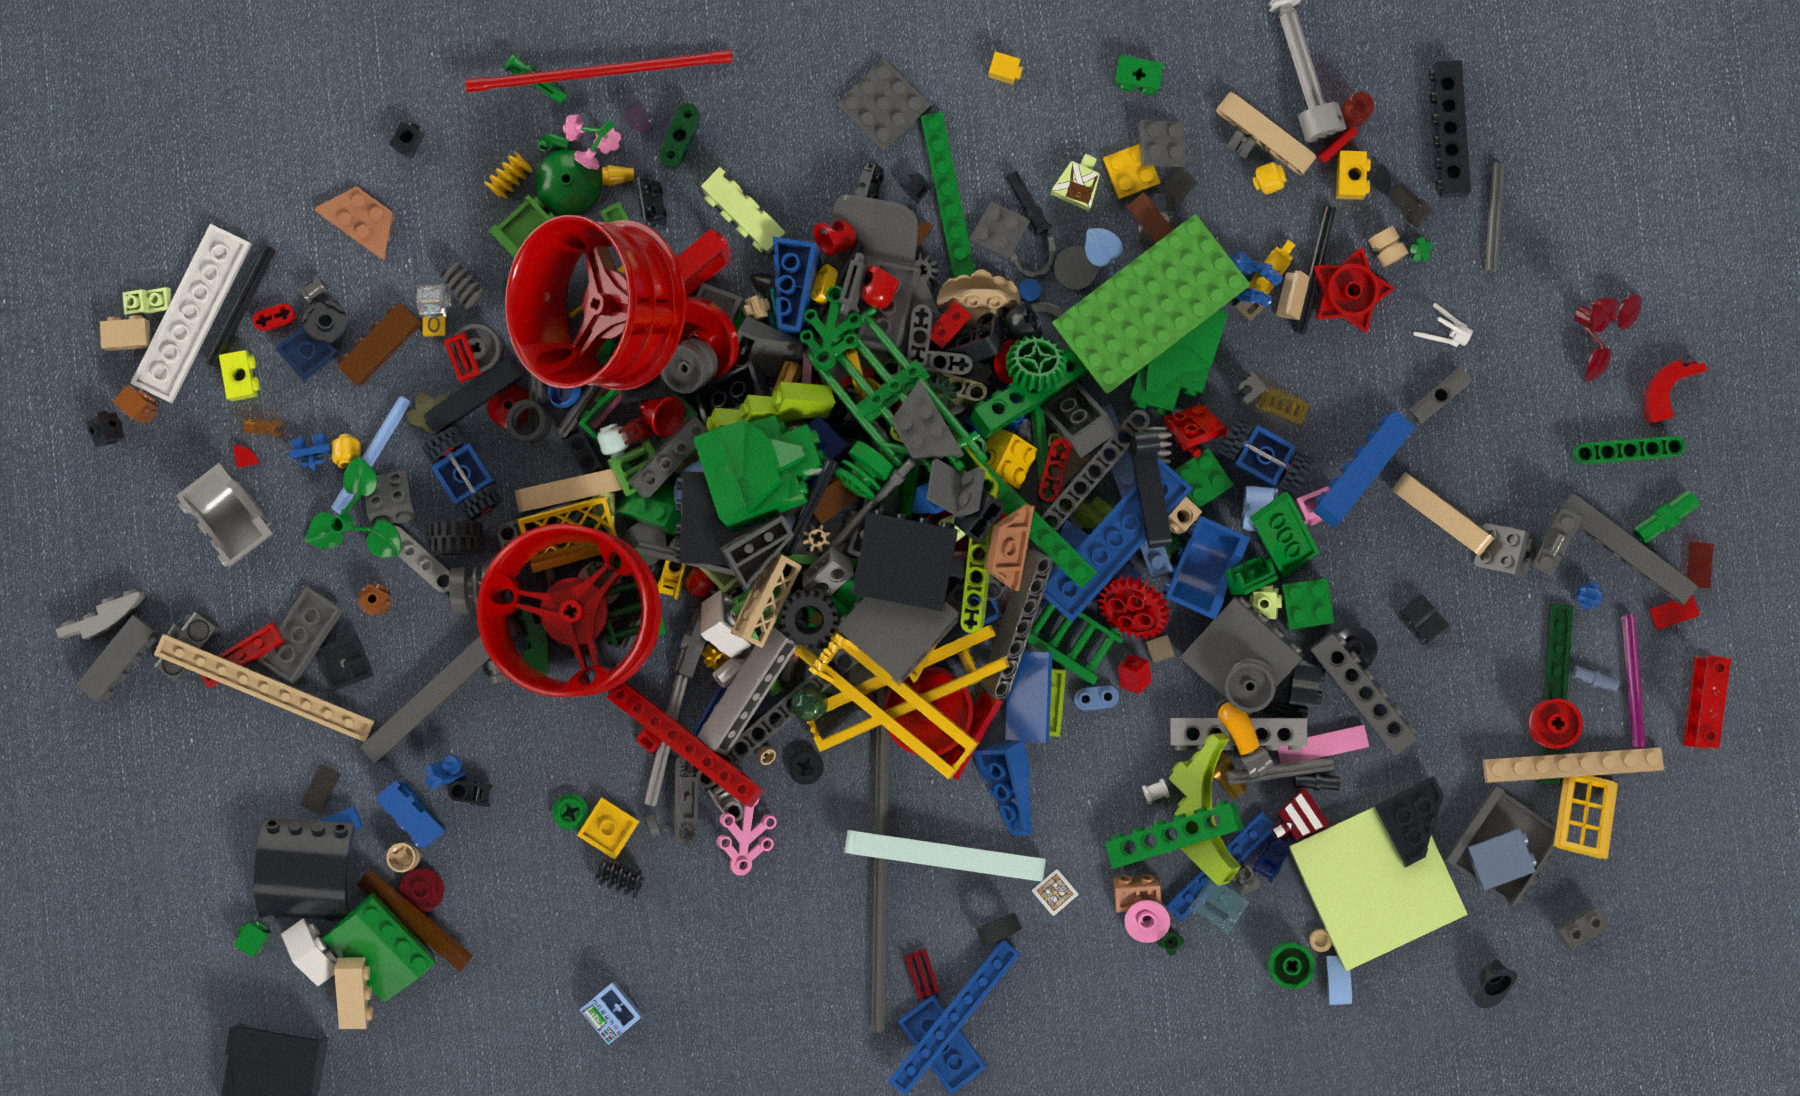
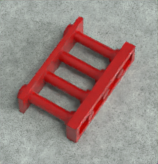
M1707 655V658L1694 657L1683 746L1707 749V747L1720 748L1731 658Z

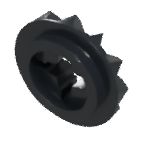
M800 749L793 753L788 761L789 775L799 784H812L823 773V760L814 750ZM808 757H810L809 765L812 766V768H814L815 771L807 770L806 773H804V775L801 776L802 768L796 763H805L806 760H808Z

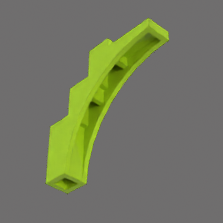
M780 382L772 397L747 395L739 410L714 408L711 417L707 419V429L711 431L742 420L751 423L758 419L764 420L773 415H776L780 422L804 418H828L835 400L830 386Z
M1225 733L1211 734L1204 741L1205 746L1203 749L1196 752L1191 760L1180 761L1173 767V773L1169 780L1186 795L1178 804L1179 808L1174 813L1176 816L1186 813L1187 817L1195 815L1193 810L1207 807V810L1213 809L1212 782L1214 771L1220 754L1230 739ZM1213 815V816L1211 817V822H1212V824H1213L1214 826L1217 827V825H1216V823H1215L1214 815ZM1192 821L1190 829L1194 833L1198 831V825ZM1221 836L1181 848L1218 886L1228 884L1241 868L1239 863L1229 853Z

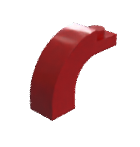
M1680 359L1663 367L1651 378L1643 398V411L1647 425L1674 417L1670 404V392L1673 385L1679 379L1707 371L1705 362L1698 364L1697 360L1682 365Z

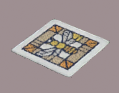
M1058 869L1032 889V892L1052 916L1056 915L1078 896L1076 890Z

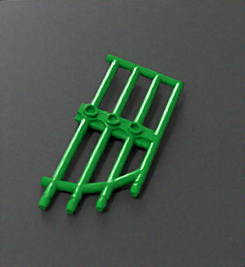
M869 306L859 314L862 323L865 322L903 370L892 377L854 331L855 328H850L835 339L832 348L847 334H854L858 339L856 348L885 382L874 391L843 352L839 354L836 359L867 396L860 403L855 404L829 370L822 371L816 368L813 362L815 355L813 351L805 355L887 458L898 469L903 465V462L897 457V454L911 456L904 445L886 442L871 422L882 414L896 431L891 422L894 414L889 408L899 400L903 404L908 397L907 394L913 390L919 381L922 382L939 413L961 438L956 441L960 449L967 446L982 463L988 459L975 442L981 438L976 431L968 434L925 382L930 375L917 360L910 363L873 319L872 315L877 312L874 307ZM858 318L852 319L851 323H856ZM946 456L959 472L965 469L963 462L958 457ZM930 458L919 460L924 467H927L928 472L931 474L932 461Z

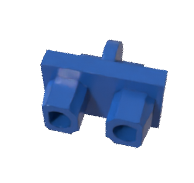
M324 433L312 435L314 447L310 448L306 447L304 437L291 439L292 451H289L290 459L308 458V460L301 461L302 467L310 466L312 472L318 471V464L325 463L324 457L316 458V456L332 453L331 445H329Z
M449 755L443 761L429 764L426 767L429 775L425 782L434 790L438 789L442 784L450 786L455 781L463 780L468 774L461 770L462 762L456 755Z

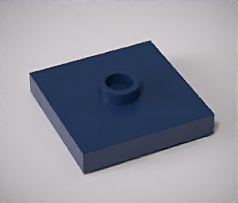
M303 326L275 347V350L303 382H306L339 356V352L332 344L316 343L307 337Z

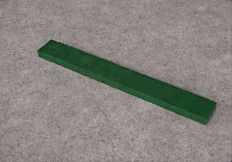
M1549 604L1543 700H1567L1573 605ZM1552 721V726H1557V722ZM1539 746V756L1563 754L1564 748L1550 749ZM1562 778L1537 779V783L1561 785Z

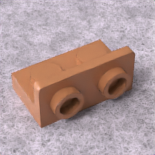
M1122 875L1113 878L1116 912H1127L1133 904L1142 900H1153L1161 904V889L1158 875Z

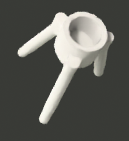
M1434 303L1433 307L1454 323L1452 324L1441 317L1437 318L1439 322L1452 329L1449 334L1452 339L1420 332L1413 333L1414 336L1448 343L1457 347L1459 344L1465 346L1468 343L1473 330L1467 328L1466 324L1460 322L1437 303Z

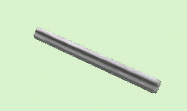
M677 674L675 677L667 714L675 720H678L688 680L687 676ZM663 741L657 749L644 801L646 805L656 806L670 752V747Z

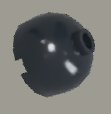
M1028 301L1016 304L1007 312L1005 317L1006 326L1003 329L1008 339L1012 338L1013 340L1018 339L1022 341L1025 336L1028 339H1031L1033 335H1035L1036 339L1044 337L1042 327H1038L1036 321L1038 317Z

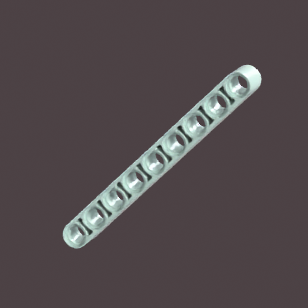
M847 830L844 853L1042 882L1046 859L852 830Z

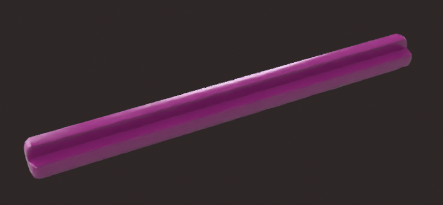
M1626 614L1622 616L1632 747L1644 748L1645 733L1636 618L1634 614Z

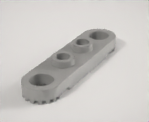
M395 526L401 537L402 546L399 557L436 590L445 593L449 592V585L442 588L438 584L440 576H449V570L402 528Z

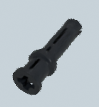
M1015 171L1007 175L1005 179L1025 212V218L1030 221L1035 231L1034 236L1038 237L1049 231L1052 225L1046 221L1042 213V207L1037 206L1019 172Z

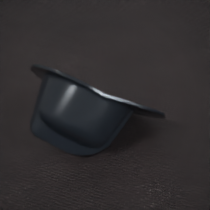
M1495 959L1489 966L1482 969L1479 973L1480 988L1474 998L1475 1004L1484 1009L1491 1008L1500 1003L1516 982V972L1508 970L1498 959Z

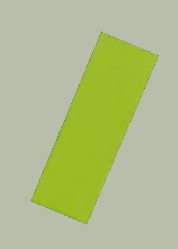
M1052 668L1049 736L1060 737L1066 669Z

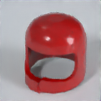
M836 220L833 223L832 229L827 223L822 222L814 226L815 241L826 256L831 257L846 252L856 242L855 230L846 220ZM821 228L824 229L827 232V234L823 235L820 232Z
M871 265L866 273L872 281L869 285L862 286L861 298L866 304L874 308H885L891 303L899 286V281L884 270Z

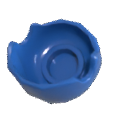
M549 386L548 396L553 405L559 408H569L581 396V387L557 388Z

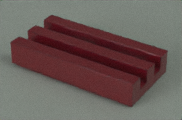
M926 948L904 955L918 999L939 993L940 989ZM922 954L934 989L931 990L919 959V955ZM913 957L925 988V992L922 993L910 960Z

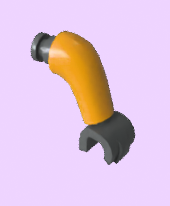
M1228 700L1219 701L1216 705L1218 719L1231 734L1240 755H1243L1241 756V761L1250 777H1261L1267 774V770L1273 766V762L1266 749L1259 747L1257 735L1246 711L1237 709Z

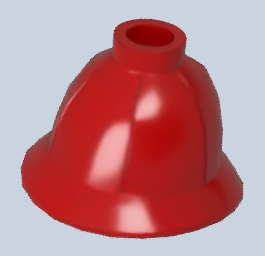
M657 397L649 401L644 400L640 406V412L643 413L644 419L658 436H672L683 424L685 416L684 406L676 397Z

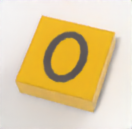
M424 313L423 336L446 337V314Z

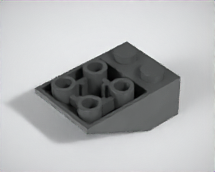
M746 317L737 333L739 352L734 368L752 361L764 371L765 376L779 377L785 361H793L801 365L805 353L802 354L800 359L795 358L792 354L800 341L798 338Z

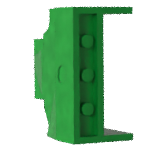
M1218 310L1134 374L1136 378L1129 401L1133 402L1132 406L1144 410L1146 407L1154 409V413L1167 416V413L1172 414L1180 389L1184 390L1183 394L1196 397V394L1201 395L1228 313Z
M776 415L764 420L758 419L751 423L746 420L738 421L693 438L718 517L732 532L808 502L806 493H809L805 480L819 475L827 460L823 450H819L818 443H820V438L816 430L812 431L806 424L788 432L785 422H780Z

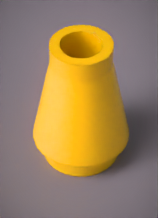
M613 165L602 167L603 185L611 187L634 181L633 168Z

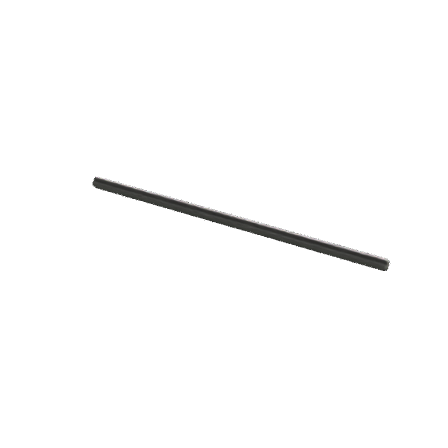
M888 685L877 689V706L882 710L884 699L889 689ZM880 725L876 727L874 834L888 836L890 735L887 729ZM874 857L871 1030L873 1032H883L885 1030L888 859Z

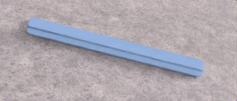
M403 396L398 398L362 456V459L371 467L411 404ZM343 487L331 506L332 510L341 514V510L345 509L355 494L347 493Z

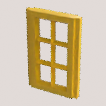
M1594 776L1563 778L1553 846L1599 859H1607L1618 783ZM1575 782L1588 784L1585 801L1573 798ZM1592 786L1604 788L1602 805L1590 802ZM1573 803L1585 805L1583 822L1570 820ZM1589 807L1601 809L1599 827L1587 824ZM1570 824L1582 827L1579 844L1567 841ZM1586 828L1598 831L1596 848L1584 845Z

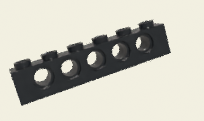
M1462 60L1436 61L1428 73L1429 82H1433V90L1430 91V102L1434 104L1435 111L1432 112L1431 120L1432 126H1436V134L1433 135V146L1437 148L1434 165L1435 169L1439 171V178L1436 179V190L1440 192V198L1465 197L1471 193ZM1441 81L1449 82L1451 89H1443ZM1449 103L1452 106V112L1445 111L1442 104ZM1444 125H1451L1454 133H1446ZM1448 146L1453 147L1455 156H1449L1445 148ZM1447 169H1454L1457 172V177H1449Z

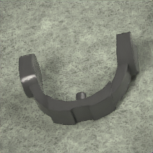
M1052 235L1046 236L1049 259L1042 270L1039 271L1037 265L1033 266L1035 272L1023 269L1017 260L1014 250L1009 257L1010 262H1013L1016 268L1026 277L1045 274L1050 270L1049 268L1053 262V253L1056 252V244Z

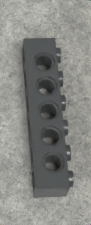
M1333 630L1311 646V651L1392 752L1398 755L1417 740L1415 733L1418 730L1410 720L1406 722L1401 715L1404 713L1396 703L1392 705L1387 699L1390 695L1382 685L1378 687L1374 683L1375 676L1368 668L1365 670L1359 664L1361 659L1354 650L1350 652L1345 647L1347 642L1340 633L1335 634ZM1340 651L1344 654V658L1341 661H1334L1331 658L1332 653ZM1348 669H1355L1358 672V676L1354 679H1349L1345 673ZM1364 686L1372 689L1371 695L1366 697L1362 696L1359 691ZM1377 704H1383L1386 707V711L1382 714L1375 713L1373 709ZM1391 722H1398L1400 729L1393 732L1388 729V725Z

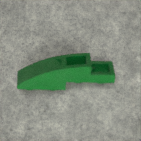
M522 609V611H519L520 621L522 624H526L528 631L524 633L528 646H532V649L524 651L525 656L523 658L533 668L548 676L550 666L549 634L542 623L537 624L534 613Z

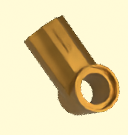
M785 361L773 392L777 389L780 382L798 383L803 368L793 361Z
M1222 752L1215 767L1213 778L1220 782L1233 800L1244 793L1248 787L1245 783L1230 785L1226 782V772L1234 771L1235 766L1228 756Z

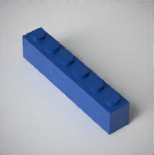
M1396 410L1389 416L1386 413L1377 423L1380 426L1377 431L1372 429L1365 438L1367 441L1365 446L1360 445L1352 454L1355 457L1353 461L1350 462L1348 460L1340 469L1342 472L1339 478L1335 476L1327 485L1330 488L1327 493L1322 492L1314 501L1317 506L1312 511L1332 528L1341 522L1415 429V426Z

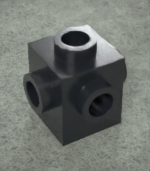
M101 411L94 414V418L87 422L88 433L92 437L95 448L112 445L125 438L122 423L118 418L117 412L108 414L107 411Z

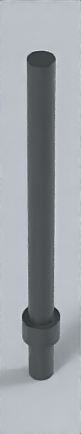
M909 458L899 469H895L889 476L890 479L875 494L874 498L868 501L830 544L826 546L821 552L822 555L831 547L837 549L867 517V513L872 512L896 485H900L906 479L905 475L916 465L913 459Z

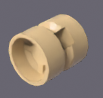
M1394 226L1385 229L1368 240L1372 249L1379 252L1378 259L1383 268L1409 254L1404 243L1398 242L1400 236Z
M402 842L393 845L388 850L386 860L392 870L407 872L418 866L421 854L415 844Z

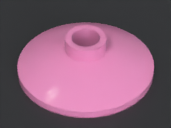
M1153 900L1136 902L1128 909L1125 915L1127 932L1132 938L1140 942L1150 943L1161 939L1167 933L1170 926L1168 911L1162 904ZM1144 916H1150L1151 919H1150V920H1144L1143 917H1144Z

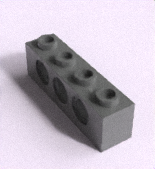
M695 416L688 418L636 472L628 483L643 498L650 497L696 448L693 438L709 432V430Z

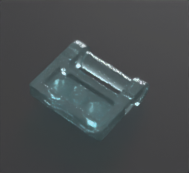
M1209 879L1197 899L1191 903L1189 910L1194 914H1200L1220 927V931L1228 934L1250 901L1226 885L1218 886L1213 880ZM1206 901H1209L1227 913L1229 917L1224 920L1203 905Z

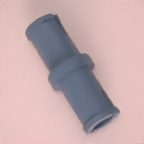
M1578 665L1574 667L1571 676L1572 679L1590 684V687H1599L1612 693L1617 691L1620 683L1619 679L1602 675L1601 671H1591Z

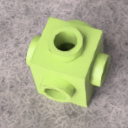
M1267 584L1255 590L1254 594H1250V603L1252 604L1250 607H1254L1256 613L1260 611L1268 619H1276L1278 608H1282L1283 596L1279 595V588H1273V585Z

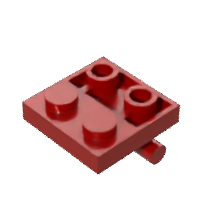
M1203 404L1164 417V425L1176 439V443L1183 450L1189 451L1194 457H1198L1201 453L1195 445L1226 434V426Z

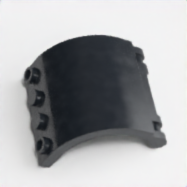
M264 818L257 842L254 866V898L259 917L274 915L275 918L297 917L326 919V921L343 920L351 912L347 901V868L350 847L355 831L354 823Z

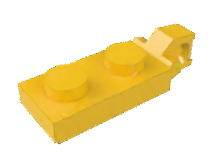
M1288 240L1282 249L1276 247L1264 263L1271 264L1273 266L1272 269H1275L1282 276L1293 259L1289 253L1295 244ZM1257 272L1250 281L1251 285L1248 289L1254 288L1256 291L1260 290L1265 294H1269L1275 285H1272L1270 281Z

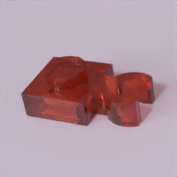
M643 416L631 420L618 431L619 434H627L628 440L624 442L626 445L635 440L637 443H640L656 435Z

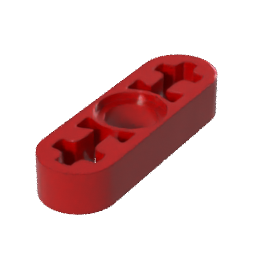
M1064 439L1053 441L1048 449L1037 492L1038 498L1043 503H1052L1058 498L1070 454V446ZM1059 444L1065 450L1059 456V460H1063V464L1056 460H1050L1051 457L1053 459L1056 458L1057 451L1054 450V447H1057ZM1050 465L1059 467L1060 474L1058 477H1051L1048 474V467ZM1045 479L1050 482H1057V485L1053 483L1051 486V492L1054 493V496L1051 495L1048 499L1045 498L1046 494L1042 493V490H1046L1049 482H1044Z

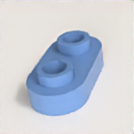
M1112 686L1082 688L1074 695V704L1078 709L1084 711L1111 708L1119 700V693ZM1107 692L1112 695L1110 701L1104 699V694ZM1083 695H1088L1090 698L1087 704L1081 701Z

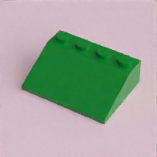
M373 892L322 938L340 958L365 957L366 966L370 967V978L367 980V984L371 986L372 991L384 1003L417 980L435 964V956Z

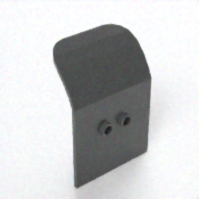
M856 195L841 196L834 203L831 229L836 220H846L855 230L856 241L864 244L861 252L856 253L854 260L850 261L846 279L841 286L843 289L841 297L837 295L834 300L840 298L836 327L844 322L851 313L860 314L864 311L866 303L861 298L862 286L869 285L872 281L866 273L869 266H876L877 261L914 266L918 240V222L912 210L905 205ZM852 248L831 257L826 256L824 265L829 264L839 273ZM813 300L811 309L817 311L820 304ZM829 309L827 310L825 316L821 321L825 327L827 324ZM814 314L809 315L808 319H813ZM859 327L854 329L858 334Z

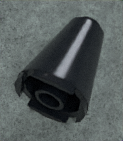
M844 388L856 405L864 400L854 389ZM835 395V404L828 416L826 425L831 429L870 440V435L840 398ZM878 416L875 420L886 432L883 424L884 420Z

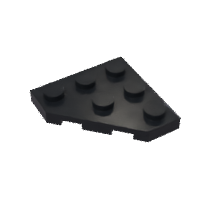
M1434 776L1373 806L1404 868L1425 858L1428 851L1427 847L1431 835H1433L1437 814L1444 798Z

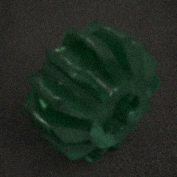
M940 376L936 377V383L931 378L927 379L930 388L935 394L938 393V390L944 394L943 397H939L944 405L947 407L949 404L955 407L956 404L951 401V398H958V394L951 392L956 389V386L954 384L948 386L950 380L946 378L942 382Z

